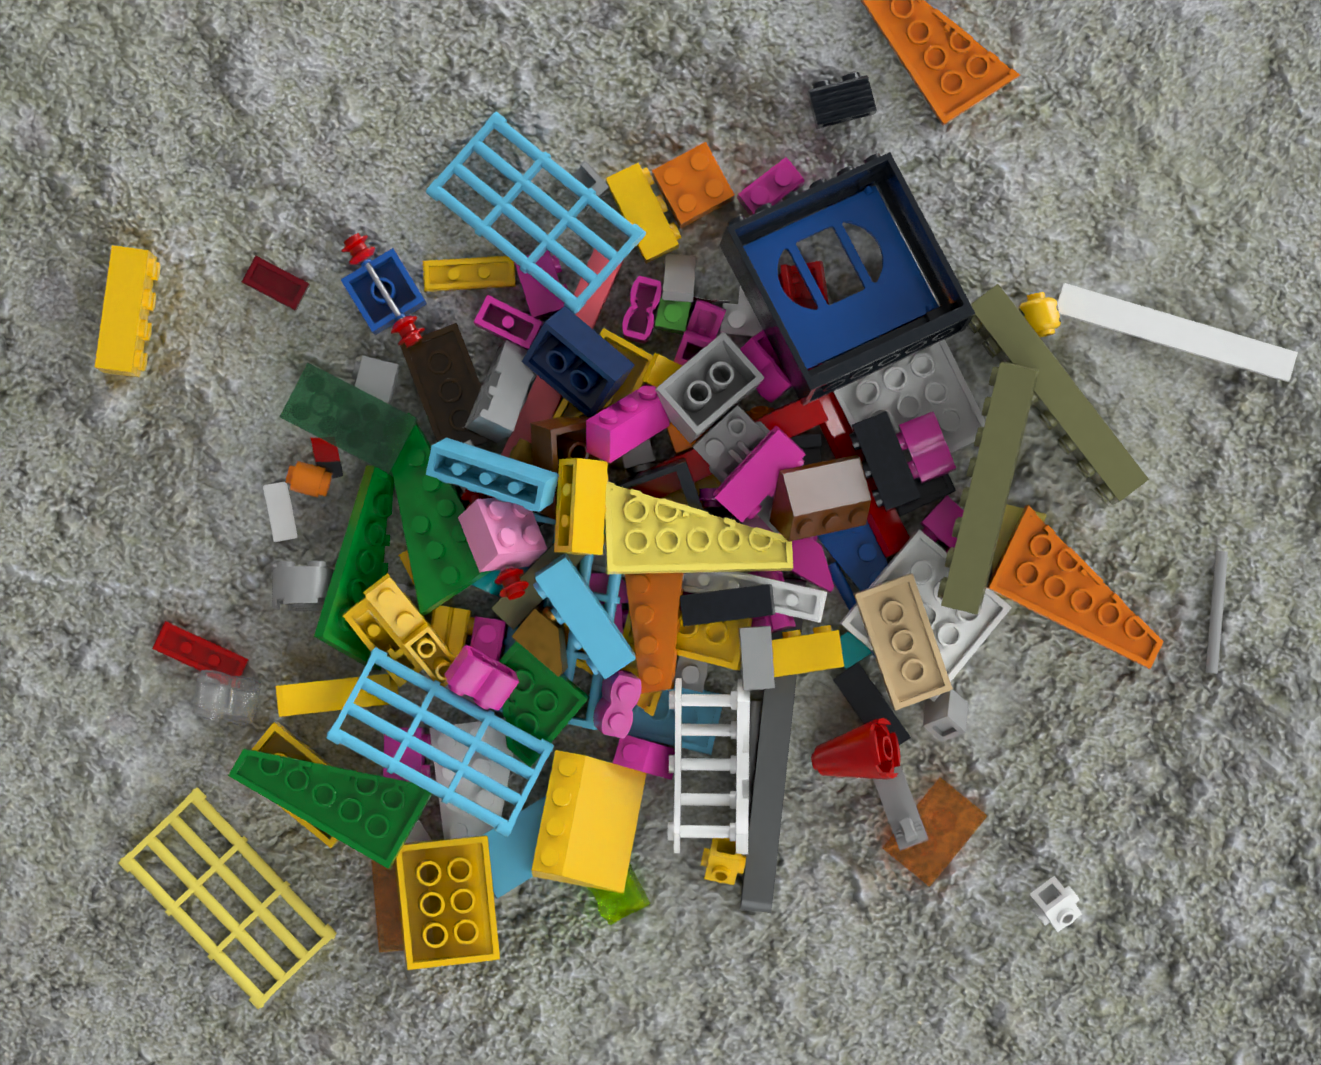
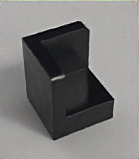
M821 434L790 438L806 454L802 458L805 461L803 466L822 462Z

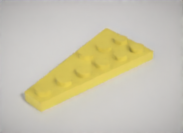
M611 482L606 484V513L604 519L606 574L792 571L793 569L792 541L788 542L781 534L740 524L726 517H717L703 510L664 498H655L642 494L641 491L616 486Z

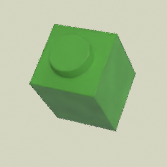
M661 296L655 329L684 335L691 302L663 300Z

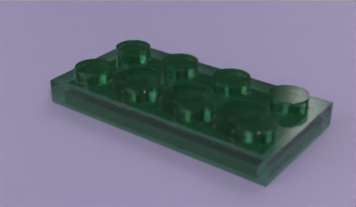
M307 363L279 416L281 419L388 474L391 473L418 421L417 418L310 363Z

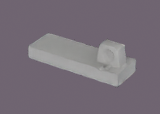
M900 765L894 769V773H898L897 777L889 780L873 779L901 851L929 839Z

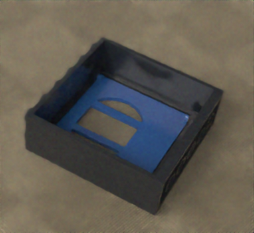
M891 152L882 156L880 153L873 154L866 158L861 166L856 168L852 165L847 166L837 172V177L828 181L826 178H821L813 182L809 186L810 189L799 193L798 190L790 192L778 204L772 206L771 203H767L757 208L754 215L747 218L741 215L727 223L728 226L720 242V247L802 406L964 331L975 315L974 309ZM881 195L883 196V198H884V200H885V202H886V204H887V206H888L890 212L888 211V209H887V207H886V205H885V203H884V201H883ZM891 214L893 215V217H894V219H895V221H896V223H897V225H898L900 231L898 230V228H897V226H896V224H895V222H894V220H893ZM842 223L861 227L877 242L882 254V270L877 282L871 280ZM827 228H833L864 287V290L832 305L826 303L796 245L797 242ZM901 233L903 234V236H904V238H905V240H906V242H907L909 248L907 247V245H906V243H905V241H904V239H903ZM784 250L789 252L818 308L817 310L808 309L796 304L783 291L778 279L777 268L779 258ZM910 250L912 251V253H913V255H914V257H915V259H916V261H917L919 267L917 266V264H916V262H915V260H914V258H913V256H912ZM920 269L922 270V272H923V274H924V276H925V278H926V280H927L929 286L927 285V283H926V281H925V279H924V277H923V275H922ZM930 288L932 289V291H933V293H934V295H935V297H936L938 303L936 302V300H935V298H934V296H933V294H932Z

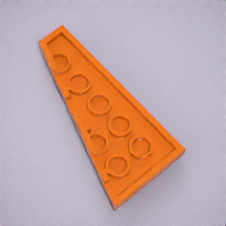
M1026 505L986 588L1147 669H1151L1164 641L1138 615L1133 613L1071 547H1068L1049 525H1046L1036 515V512L1029 505Z

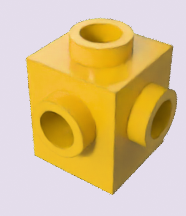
M712 838L710 849L704 847L700 866L706 867L704 879L734 885L737 873L743 874L746 856L736 854V841H730V838Z

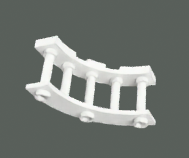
M676 678L675 691H669V709H675V755H669V773H675L674 822H668V841H674V853H680V838H730V841H736V854H748L750 690L744 691L742 679H738L737 691H731V694H682V678ZM682 706L731 707V710H737V721H731V724L682 723ZM682 736H731V739H737V756L731 755V759L682 758ZM681 770L730 771V774H737L736 791H730V794L681 793ZM681 805L730 806V809H736V823H730V826L681 825Z

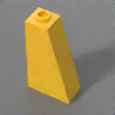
M389 674L367 676L372 681L399 695L398 685ZM359 677L275 686L279 717L342 710ZM360 689L353 702L362 708L390 705L363 689Z

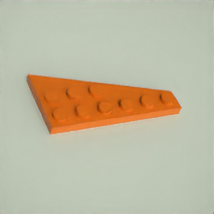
M861 0L943 126L1020 76L1019 73L1012 68L1010 69L998 59L999 57L986 50L971 35L937 8H933L925 0Z

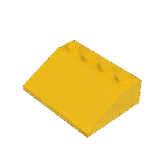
M555 750L531 869L532 876L624 894L647 773L589 756Z
M488 836L404 843L395 859V871L405 968L413 970L500 960Z

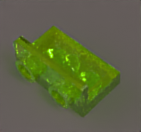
M630 863L624 894L587 887L593 893L598 903V910L601 916L607 920L609 925L651 904Z

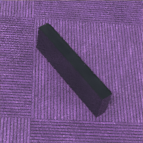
M772 584L680 595L683 626L776 615Z
M859 662L833 679L863 724L875 719L885 718L891 724L886 725L889 733H896L899 746L911 738Z

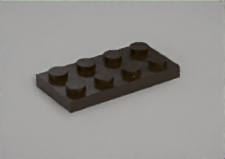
M454 323L425 334L420 341L410 347H406L405 343L400 345L436 441L439 442L447 437L465 443L471 439L475 447L492 441L465 428L481 390V384L458 324Z

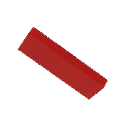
M167 621L164 622L152 648L234 687H237L249 662L248 658Z

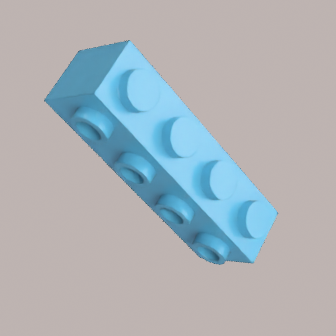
M447 437L431 446L426 475L437 478L442 482L456 484L467 488L469 491L483 493L495 497L497 500L511 502L523 506L527 510L538 512L553 503L559 477L558 473Z
M564 553L535 573V580L537 582L533 584L534 588L543 600L547 597L554 606L551 609L552 614L560 625L563 623L567 624L572 632L568 635L570 640L578 650L581 648L585 650L589 656L586 662L595 675L601 673L603 678L607 679L636 659L635 652L567 554Z

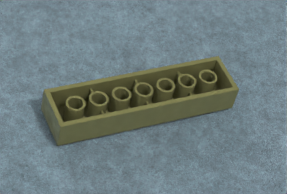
M996 284L971 303L975 315L967 327L974 334L977 331L985 340L982 345L992 358L997 356L1001 362H1009L1039 370L1031 406L1034 404L1041 414L1038 418L1046 429L1050 430L1053 428L1060 437L1057 443L1067 455L1072 453L1077 459L1078 463L1075 466L1086 479L1091 477L1097 485L1094 490L1104 503L1109 501L1111 505H1114L1147 482L1149 478L1000 285Z
M1004 361L1000 362L999 367L995 366L992 368L989 385L994 386L992 397L987 396L983 404L981 416H986V422L984 427L978 428L974 446L979 447L978 455L970 459L967 476L972 477L970 488L965 487L963 489L959 506L964 507L962 517L956 519L952 537L957 538L955 547H951L948 550L945 567L950 568L948 577H943L940 582L937 597L943 598L941 606L976 615L981 610L1038 378V369Z

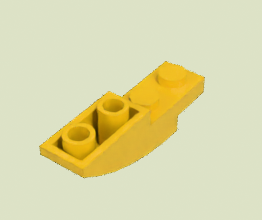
M387 573L363 592L364 595L401 639L404 646L433 681H439L440 685L445 687L448 685L445 673L455 660L454 655L424 616L420 614V611L408 596L403 593Z

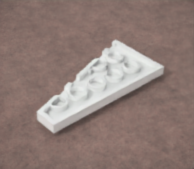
M482 722L455 724L454 726L475 737ZM488 726L481 740L513 757V753L506 745V735ZM429 728L432 746L462 762L469 747L434 728ZM475 751L468 766L508 787L510 770ZM434 762L436 782L448 788L456 773ZM461 777L454 792L502 817L505 800ZM439 798L444 839L482 836L494 828L450 803L445 804L441 802L442 799Z

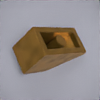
M539 605L520 625L512 637L559 677L568 668L564 624H559L551 612L552 608L549 606L544 608L542 605Z

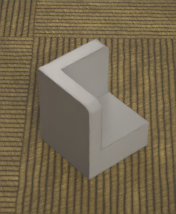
M585 160L580 164V168L572 174L574 178L588 189L592 188L595 190V195L600 199L609 192V186ZM564 185V187H565V188L574 196V198L578 201V200L580 199V197L577 196L574 192H572L569 188H567V187ZM588 204L585 207L587 211L591 208Z
M954 690L940 694L935 702L926 699L923 726L941 742L966 733L968 703Z

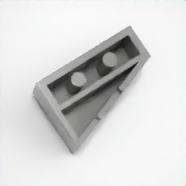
M508 340L498 347L465 428L496 443L505 437L511 436L520 410L527 400L529 384L537 376L536 373L521 362L528 351L527 349Z

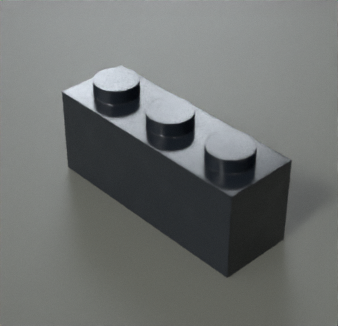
M887 411L852 424L854 432L850 433L849 437L855 451L859 449L862 451L865 461L861 463L866 479L872 478L876 489L871 492L877 507L884 506L885 511L888 512L921 498Z

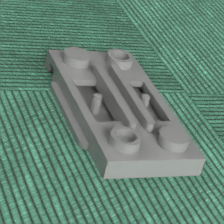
M736 404L702 435L692 447L710 465V472L722 483L770 431L762 422L757 421L755 423ZM767 495L760 503L762 508L756 515L773 532L779 533L769 522L774 496L770 497Z

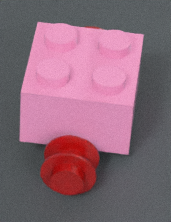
M465 488L461 499L469 501L470 504L458 519L479 572L500 570L499 575L494 581L497 585H503V589L499 593L500 596L507 597L509 600L523 596L529 583L520 580L524 571L519 568L529 567L547 550L533 511L511 502H503L494 497H487L483 493L469 491Z

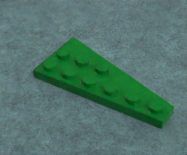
M408 412L384 428V434L420 614L425 616L491 571L479 572L458 519L466 510V506L453 484L445 483L437 478L426 475L431 446L414 416Z
M366 465L314 634L315 638L364 666L367 664L371 651L342 615L366 597L363 593L366 589L388 573V563H384L385 546H390V535L386 534L387 518L392 515L394 479L375 465ZM374 663L371 670L381 671V666Z
M249 749L242 750L228 775L387 869L391 868L432 796V793L412 782Z

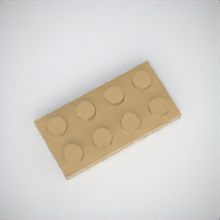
M912 573L853 594L893 710L896 711L953 690Z

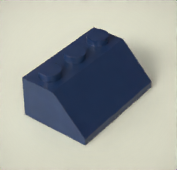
M566 306L544 322L521 361L586 417H593L601 411L623 385L635 366Z

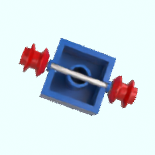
M359 233L354 234L343 242L345 247L341 252H349L352 257L348 263L351 265L360 264L361 268L342 278L343 285L374 335L393 325L391 334L399 333L401 337L398 345L404 343L406 347L414 345L423 338L421 333L425 329L417 328L414 323L418 317L410 316V314L427 305L425 299L394 248L371 260L375 247L366 246L365 241L368 235L361 237Z

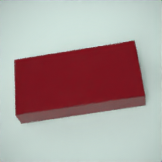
M256 255L241 281L250 288L294 311H297L310 286L308 282Z

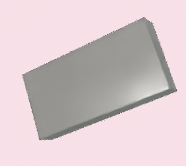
M666 254L663 300L693 302L696 256Z
M771 626L739 628L743 690L775 688Z

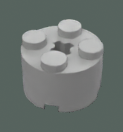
M292 561L277 562V568L272 570V608L280 610V604L288 605V611L322 610L334 570L326 566V561H308V566H295V562Z

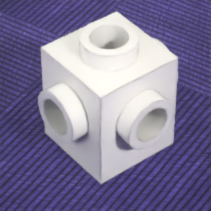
M1055 876L1030 893L1038 907L1034 911L1037 917L1045 926L1050 923L1057 932L1073 923L1076 918L1082 915L1076 905L1080 901L1078 896L1069 885L1064 888Z

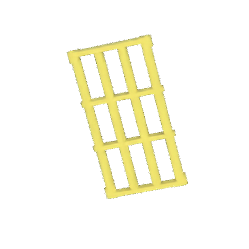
M197 787L131 852L122 857L118 864L127 873H132L166 909L165 913L168 916L172 915L209 954L207 957L211 961L214 959L250 997L249 1001L259 1009L264 1007V1004L316 952L331 939H334L337 932L329 924L325 925L289 887L291 884L287 880L284 882L247 843L248 839L245 836L241 837L206 800L207 796ZM191 803L233 845L221 858L179 817V814ZM169 824L211 867L198 880L156 837ZM146 846L189 888L176 901L134 859ZM237 851L275 889L263 903L224 864ZM215 872L253 911L241 924L203 886ZM192 894L231 932L218 946L180 907ZM281 895L322 938L310 951L267 909L278 896ZM257 917L299 959L287 973L245 930ZM235 938L277 981L265 994L222 951Z

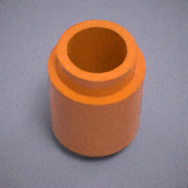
M297 461L296 466H289L285 483L290 484L291 491L316 498L319 495L326 497L333 473L326 472V468Z

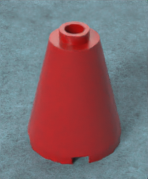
M875 719L816 746L811 756L812 766L822 776L893 779L898 775V773H894V769L899 767L901 762L896 733H889L886 725L891 724L887 719Z

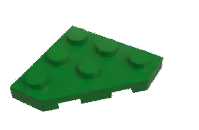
M517 641L499 660V662L515 671L519 679V683L503 704L505 721L539 740L544 739L552 743L590 698L564 674L558 677ZM506 736L507 748L527 766L532 767L541 754Z

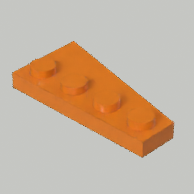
M684 573L625 574L638 677L641 680V694L674 689L678 651L676 649L677 634L680 631L681 621L679 620L680 595H683L684 592L682 588Z

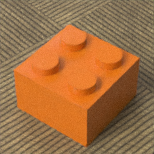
M706 142L652 170V177L680 229L734 201L735 194Z

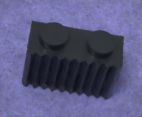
M859 72L842 76V82L831 84L830 80L816 82L812 84L813 89L808 90L807 93L816 129L871 116L877 111L868 75L860 77Z

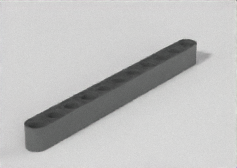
M784 578V581L787 583L806 587L807 580ZM794 617L796 627L772 633V640L783 639L782 632L794 630L802 632L803 619ZM797 674L774 677L775 688L763 689V703L748 828V854H746L740 910L771 913Z

